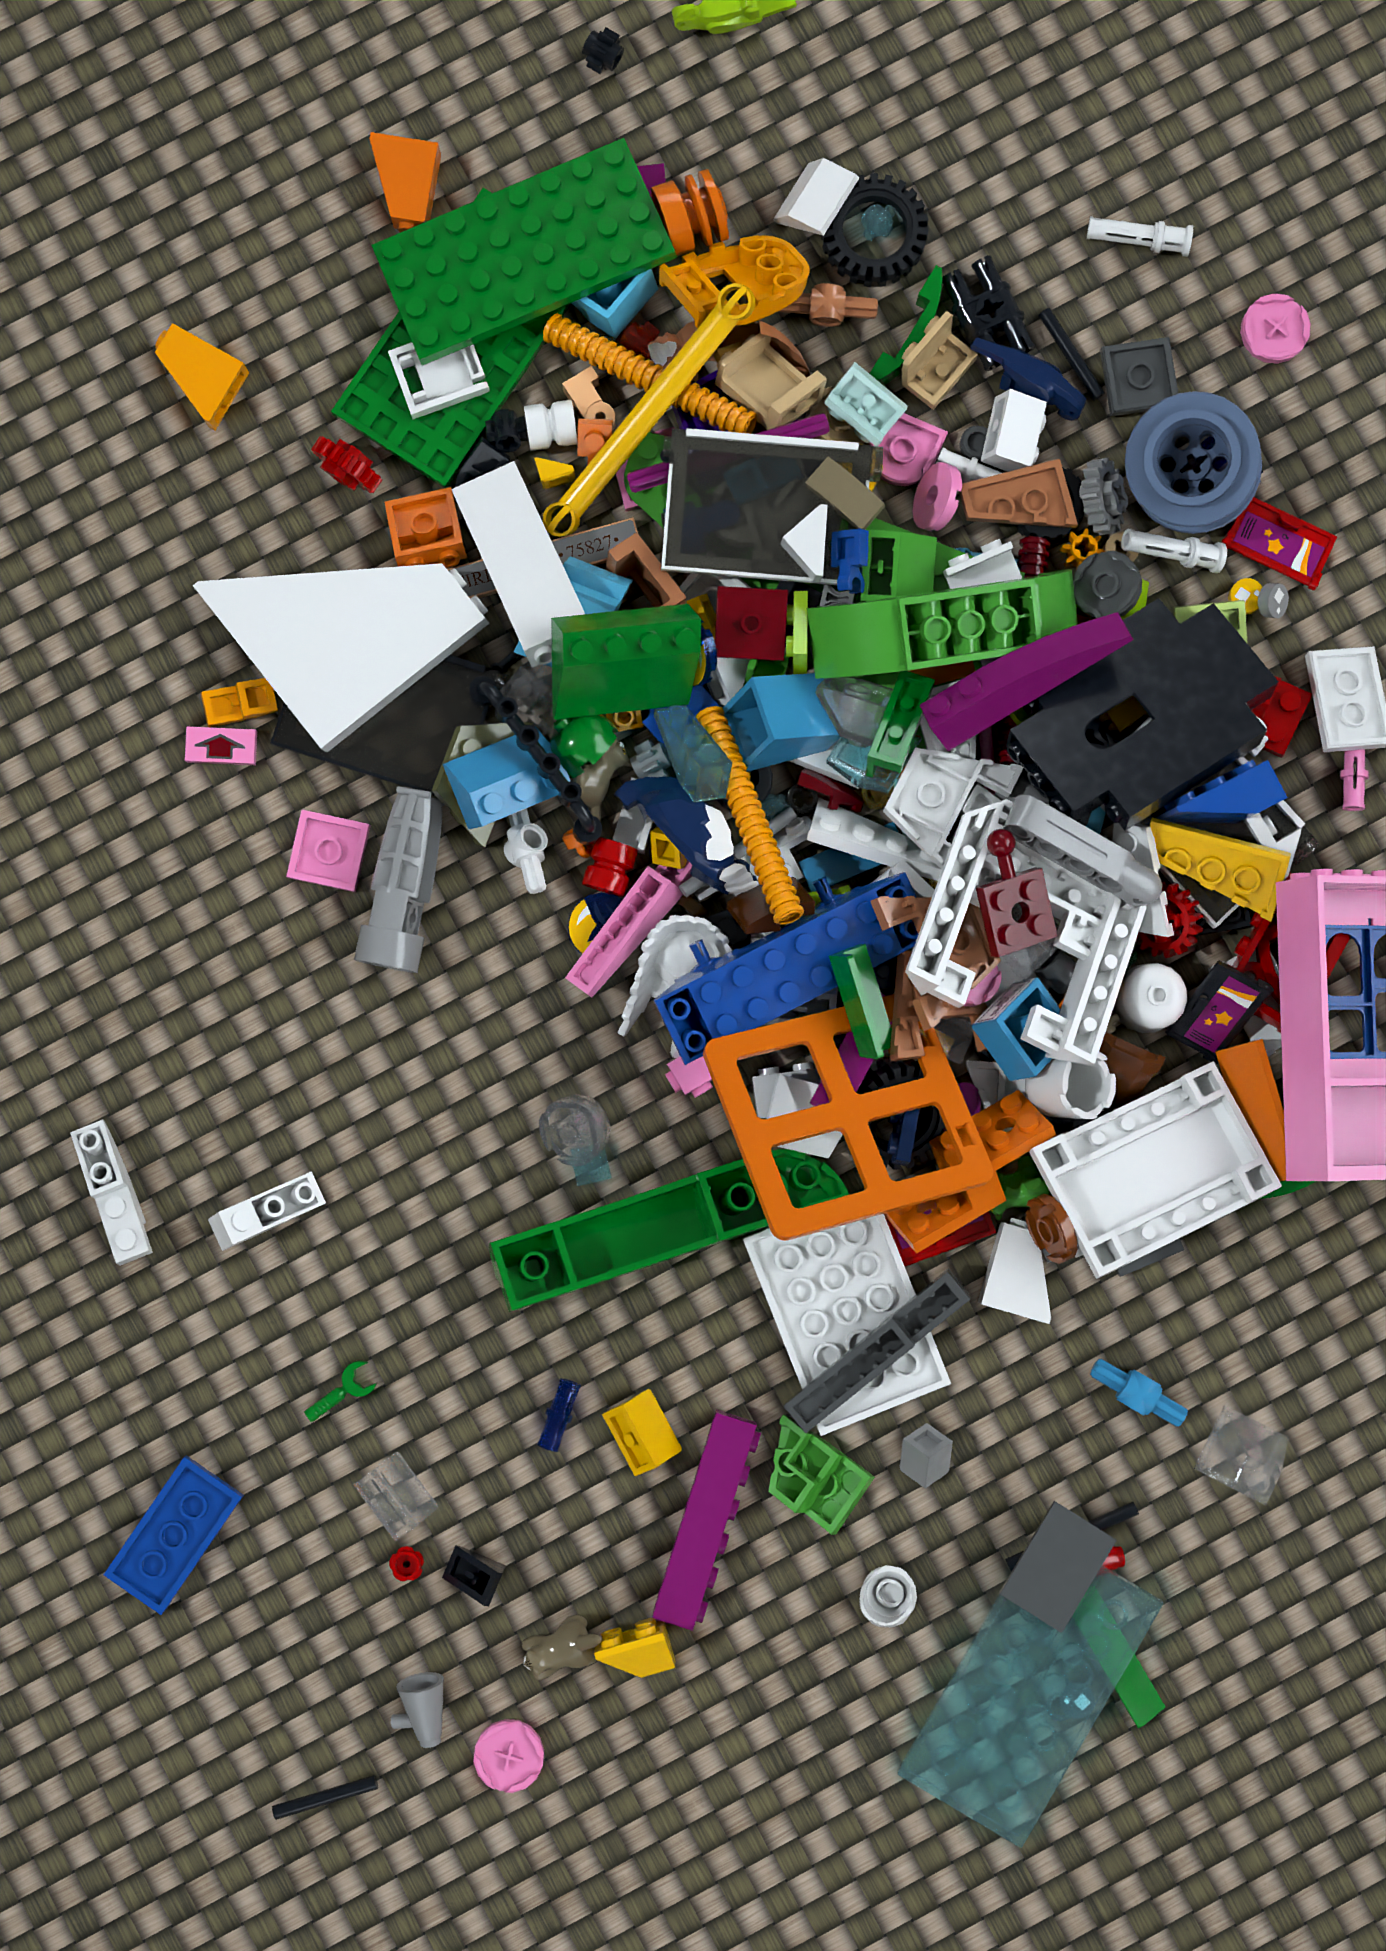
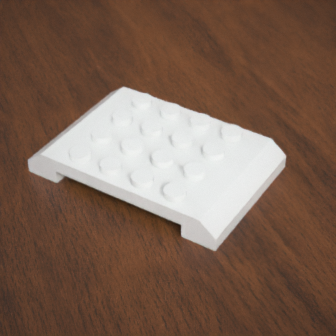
M1214 1061L1066 1134L1062 1133L1039 1144L1029 1151L1053 1198L1061 1204L1074 1226L1077 1244L1096 1279L1282 1187Z

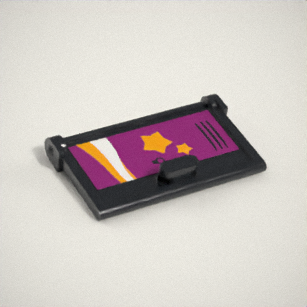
M1218 960L1187 1001L1183 1014L1175 1023L1167 1028L1165 1033L1204 1054L1203 1058L1209 1062L1214 1061L1215 1064H1218L1215 1052L1230 1046L1263 1001L1270 997L1274 988L1260 978L1255 980Z

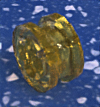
M873 777L867 780L861 790V798L864 804L871 809L884 808L893 792L892 785L883 777ZM874 784L881 785L880 790L883 788L886 790L887 794L881 797L880 802L872 801L873 796L871 798L868 797L867 791H871Z

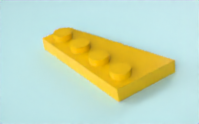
M1156 818L1151 819L1150 827L1155 838L1160 864L1181 875L1185 874L1195 879L1205 888L1211 891L1215 890L1227 896L1239 906L1247 907L1259 913L1260 917L1270 922L1272 921L1277 904L1276 882L1284 880L1291 853Z

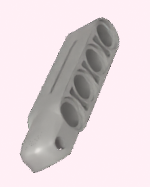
M1018 795L1015 798L1003 829L1010 831L1017 842L1131 905L1145 906L1158 899L1162 893L1160 876L1152 869L1136 861L1132 853L1033 796Z

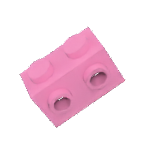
M703 1056L687 1065L683 1063L681 1057L667 1064L670 1071L665 1076L675 1093L682 1090L686 1096L692 1092L696 1098L713 1088L710 1082L712 1078Z

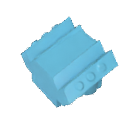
M571 556L563 564L585 614L619 610L633 580ZM518 641L514 652L527 657L520 641ZM552 661L544 665L552 667Z

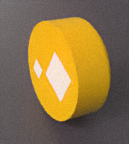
M1251 578L1241 579L1231 587L1228 601L1244 600L1246 615L1254 613L1259 609L1258 596L1262 585Z

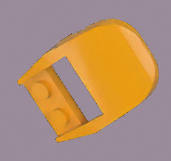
M755 235L740 238L739 245L725 247L723 242L714 243L709 246V252L698 256L693 251L682 256V264L668 267L665 263L659 265V284L662 287H668L695 319V326L698 328L717 305L720 293L709 278L724 274L731 283L742 284L750 288L755 296L756 303L752 314L736 324L747 325L770 316L796 301L806 287L810 267L805 258L789 242L774 236ZM747 294L743 295L744 298L748 301ZM737 302L730 311V314L733 316L742 314L746 310L748 303L740 305Z

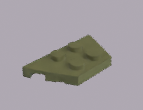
M524 722L525 725H532L530 722ZM507 723L456 726L432 788L435 796L441 803L447 805L450 809V814L458 824H462L473 837L472 841L480 847H486L495 821L482 827L468 829L443 764L515 735Z

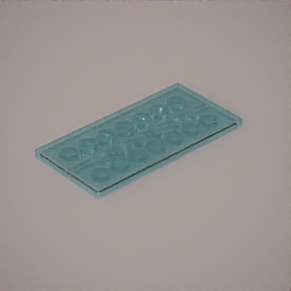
M1101 1566L1064 1631L1060 1633L999 1594L901 1763L897 1774L1022 1848L1162 1608L1163 1601L1106 1567Z

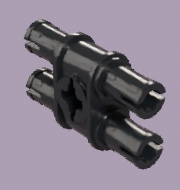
M991 255L984 256V262L980 258L971 265L984 289V292L978 296L971 294L960 269L954 270L953 276L949 272L942 277V284H944L954 305L952 307V314L957 316L966 335V343H969L971 346L977 337L995 343L992 335L997 331H1004L1012 348L1024 351L1025 353H1029L1036 348L1023 323L1025 314L1019 309L1010 291L1011 285L1007 281H1002ZM983 309H986L988 313L995 312L993 318L989 314L982 315ZM978 353L986 372L991 371L993 365L995 368L1002 365Z

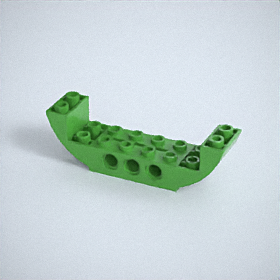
M1072 569L1040 573L1034 577L860 603H839L806 608L815 679L910 671L1000 657L1043 637L1078 625Z

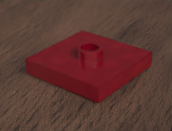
M718 586L714 657L784 661L788 590Z

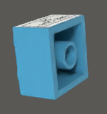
M1038 977L1012 983L971 1025L1009 1081L1035 1077L1052 1060V1058L1045 1057V1051L1020 1039L1031 1007L1038 1004L1058 1015L1061 1010Z

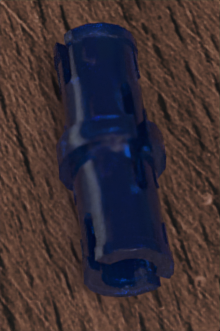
M560 1378L551 1407H547L545 1412L547 1419L537 1443L539 1447L553 1452L559 1451L566 1426L573 1419L571 1412L581 1384Z

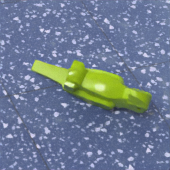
M702 0L698 5L685 4L675 6L672 9L674 25L678 30L700 29L707 30L712 34H722L762 22L763 18L794 8L797 4L796 0Z

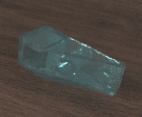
M673 705L669 708L655 709L654 717L678 782L694 803L726 798L732 767L731 760L686 705Z

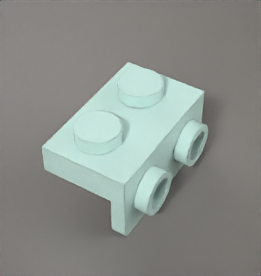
M856 362L853 363L829 392L824 401V404L828 406L829 413L839 421L845 420L854 428L855 434L866 443L871 442L875 446L882 442L886 433L908 407V405Z

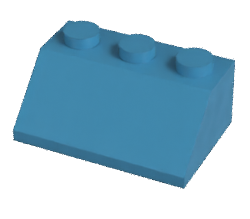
M538 730L539 744L546 753H552L549 741ZM516 735L443 764L468 829L485 826L559 795L551 781L542 778L538 774V764L529 752L523 751L517 746ZM560 764L559 770L570 781L567 771Z

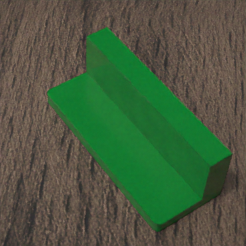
M900 671L867 756L866 776L873 778L877 766L901 773L923 716L920 704L929 700L935 679L908 671Z
M858 944L829 955V959L859 1056L880 1059L884 1057L883 1051L890 1048L892 1028L866 944Z

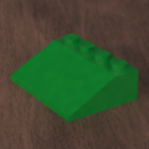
M689 604L551 618L552 713L554 720L689 705L701 652V618Z

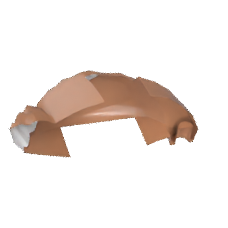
M695 320L687 323L677 334L666 332L663 336H658L655 341L648 344L651 359L655 364L662 365L663 370L668 366L697 330ZM760 320L759 322L755 321L747 325H735L718 346V348L745 341L750 335H757L761 332V334L771 337L770 346L806 378L811 375L800 351L775 327ZM715 351L707 361H716L714 358ZM698 372L693 377V381L698 380Z

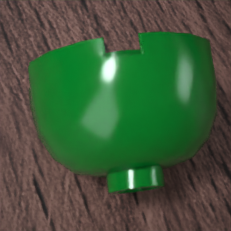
M602 714L557 719L552 726L556 731L551 737L550 748L552 753L560 759V763L567 771L569 778L573 779L585 772L580 766L588 762L594 765L608 751L617 738L614 733L619 731Z

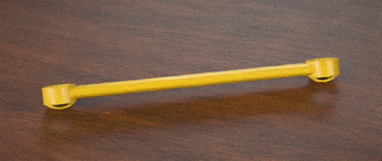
M732 283L726 285L720 291L717 305L562 498L545 509L542 521L548 533L553 536L564 537L572 535L578 529L580 517L701 367L735 325L752 314L755 309L756 300L750 288L742 284ZM740 288L735 292V294L729 299V301L725 305L726 297L728 296V294L731 291ZM747 294L748 306L746 310L740 315H731L730 311L743 295ZM564 506L551 521L553 512L557 508ZM570 512L572 523L569 529L563 533L555 530L559 522Z

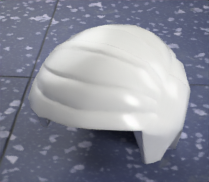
M888 1565L872 1570L865 1578L860 1591V1609L863 1615L878 1627H895L904 1623L914 1610L917 1600L916 1587L907 1572L899 1567Z

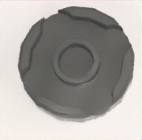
M1106 551L1088 556L1078 566L1073 576L1075 603L1087 616L1094 619L1116 612L1119 613L1120 617L1126 615L1136 605L1142 592V578L1138 567L1126 555L1117 551Z

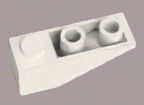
M311 1171L224 1209L210 1217L208 1221L221 1250L224 1251L324 1205L326 1202Z

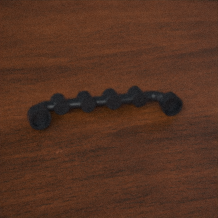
M479 676L473 679L468 690L471 702L480 707H486L490 704L495 707V716L498 721L507 723L517 736V746L523 751H528L538 764V774L542 778L551 781L559 792L558 798L560 803L570 807L578 817L573 827L574 838L583 845L595 843L602 833V824L597 817L591 814L586 804L580 798L582 794L580 785L574 781H568L559 770L560 759L553 753H546L539 744L538 730L532 725L524 724L517 715L518 704L513 698L504 697L497 689L496 683L487 676Z

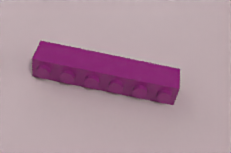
M716 1409L653 1609L652 1618L691 1631L694 1629L695 1622H703L708 1602L702 1601L706 1587L713 1589L719 1568L713 1567L717 1553L723 1555L725 1552L729 1534L724 1533V1529L728 1519L732 1521L735 1519L740 1500L734 1499L738 1485L745 1487L750 1471V1466L745 1465L748 1452H756L761 1432L755 1431L757 1427L755 1421Z

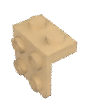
M948 311L941 317L936 315L924 330L926 335L918 344L916 342L911 343L902 356L904 360L901 369L902 386L933 410L977 360L978 356L976 352L951 334L953 315Z

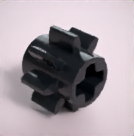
M605 27L603 32L600 31L599 33L593 30L586 39L582 49V54L587 56L586 61L588 63L586 66L598 74H601L603 69L613 71L624 53V47L619 45L620 40L618 39L620 35Z
M499 410L493 414L492 421H485L487 441L493 445L495 444L496 448L502 452H514L521 446V441L528 440L525 417H517L513 410Z

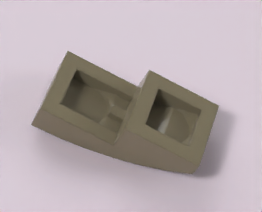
M829 456L805 482L810 491L835 509L836 514L857 529L865 530L885 507V504L871 490Z

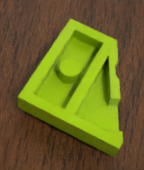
M794 591V604H787V626H793V636H786V657H793V674H808V617L806 609L808 608V591Z

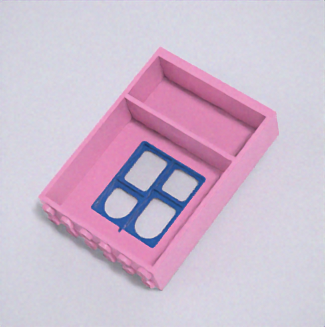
M1333 869L1311 870V873L1290 874V880L1276 882L1286 1181L1386 1180V1052H1382L1377 1048L1375 1008L1376 995L1378 993H1386V978H1378L1374 973V947L1378 939L1386 934V870L1371 871V874H1363V870L1359 869L1342 870L1341 874L1333 873ZM1343 933L1349 935L1358 946L1361 992L1358 996H1331L1328 994L1326 945L1335 934ZM1330 1010H1358L1361 1013L1363 1048L1360 1052H1332L1330 1050L1328 1016Z

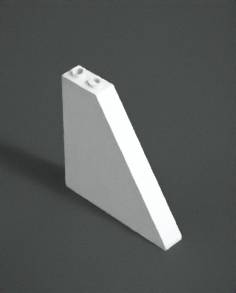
M442 563L198 581L193 585L310 736L325 752H329L489 624L483 616L488 612L484 604L476 594L469 598L462 589L467 585L465 580L455 568L448 571Z

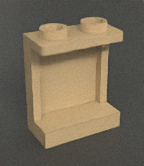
M760 332L757 335H750L741 347L734 352L729 351L720 358L717 364L718 372L715 385L740 407L744 406L747 408V412H755L757 422L766 430L795 421L820 402L827 378L818 370L806 378L770 346L771 337Z

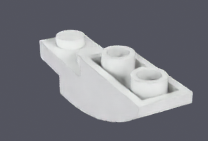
M100 1120L70 1132L90 1196L96 1201L116 1264L121 1266L153 1253L143 1225L146 1221L138 1198L105 1121Z

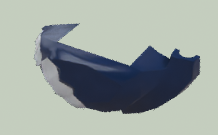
M644 777L626 781L613 794L621 800L626 810L638 805L644 822H646V815L651 818L692 864L690 875L726 895L744 893L759 886L757 877L750 872V865L745 860L735 857L732 834L724 815L720 810L708 805L697 794L691 792L697 789L693 784L673 777Z

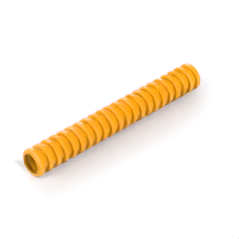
M558 313L551 316L544 327L543 340L545 342L552 343L557 348L561 347L566 353L571 352V355L574 357L580 356V359L584 362L589 360L590 365H598L600 370H607V373L612 376L616 374L618 379H625L626 383L630 385L635 383V387L638 389L644 388V392L648 391L664 371L662 365L656 364L654 366L652 360L648 359L645 361L644 356L640 354L636 356L634 351H627L622 345L617 347L616 342H608L606 337H599V334L594 331L590 333L588 328H581L580 324L572 323L568 318L563 319L562 315ZM690 381L672 403V406L675 408L681 406V410L685 413L690 411L691 415L695 418L700 416V420L703 422L709 420V424L713 427L718 425L721 431L728 430V432L751 434L757 421L755 412H747V408L744 406L738 408V404L734 401L728 403L726 397L719 398V394L716 392L710 394L708 388L704 387L701 389L700 385L696 382L691 384Z
M719 706L707 707L701 710L694 718L695 724L698 726V732L702 735V742L706 744V752L709 753L713 769L717 772L716 777L720 781V787L724 791L725 799L728 800V807L732 810L731 815L736 819L735 825L740 828L739 835L743 838V845L747 847L746 852L751 857V865L755 866L754 872L759 876L758 883L762 885V893L767 895L765 900L770 905V913L774 914V923L780 925L792 923L804 914V908L799 905L800 898L795 895L796 888L791 886L792 878L787 876L789 874L788 868L784 866L785 861L780 857L781 851L776 847V839L772 838L773 831L769 828V821L765 819L766 814L761 809V802L757 800L758 794L754 790L753 782L750 781V774L747 772L746 764L743 763L739 747L735 744L736 739L732 735L728 719L724 716V710Z

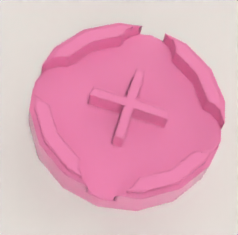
M1270 294L1260 297L1248 308L1241 322L1240 334L1244 346L1253 357L1266 363L1279 364L1291 360L1302 351L1310 336L1311 323L1307 311L1302 305L1299 306L1298 303L1294 302L1293 298L1288 295Z
M504 1719L492 1723L481 1733L475 1745L473 1762L478 1776L488 1787L506 1793H514L526 1789L537 1779L544 1762V1747L540 1736L530 1725L520 1720Z

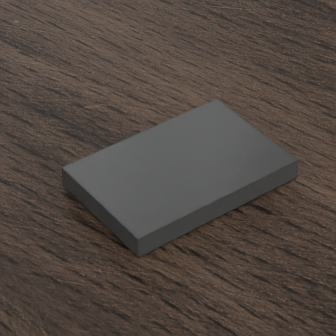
M1053 1501L999 1594L1062 1633L1117 1540L1056 1501Z

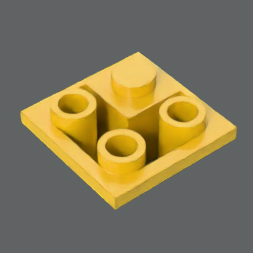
M654 1618L641 1620L635 1623V1629L622 1632V1629L619 1627L602 1632V1642L594 1649L597 1661L640 1678L675 1668L676 1661L665 1622H656Z

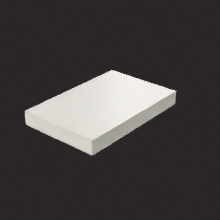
M1375 647L1308 651L1305 655L1323 752L1386 748V702Z

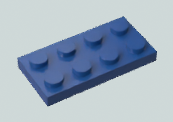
M186 1455L103 1575L162 1615L244 1495Z

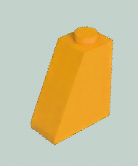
M172 323L168 331L164 330L159 335L155 345V353L208 427L216 431L246 380L249 371L240 360Z

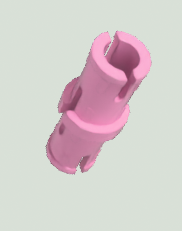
M1365 749L1344 751V770L1340 771V779L1344 780L1342 809L1346 811L1365 810V780L1369 779V772L1365 770ZM1354 761L1356 762L1355 789L1353 788Z

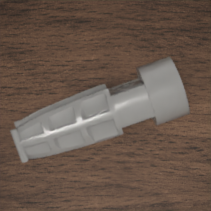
M397 786L396 792L398 795L387 822L371 884V890H375L369 925H361L354 960L374 966L418 973L425 939L418 936L424 903H430L441 836L442 806L445 804L441 803L438 798L431 797L432 792Z

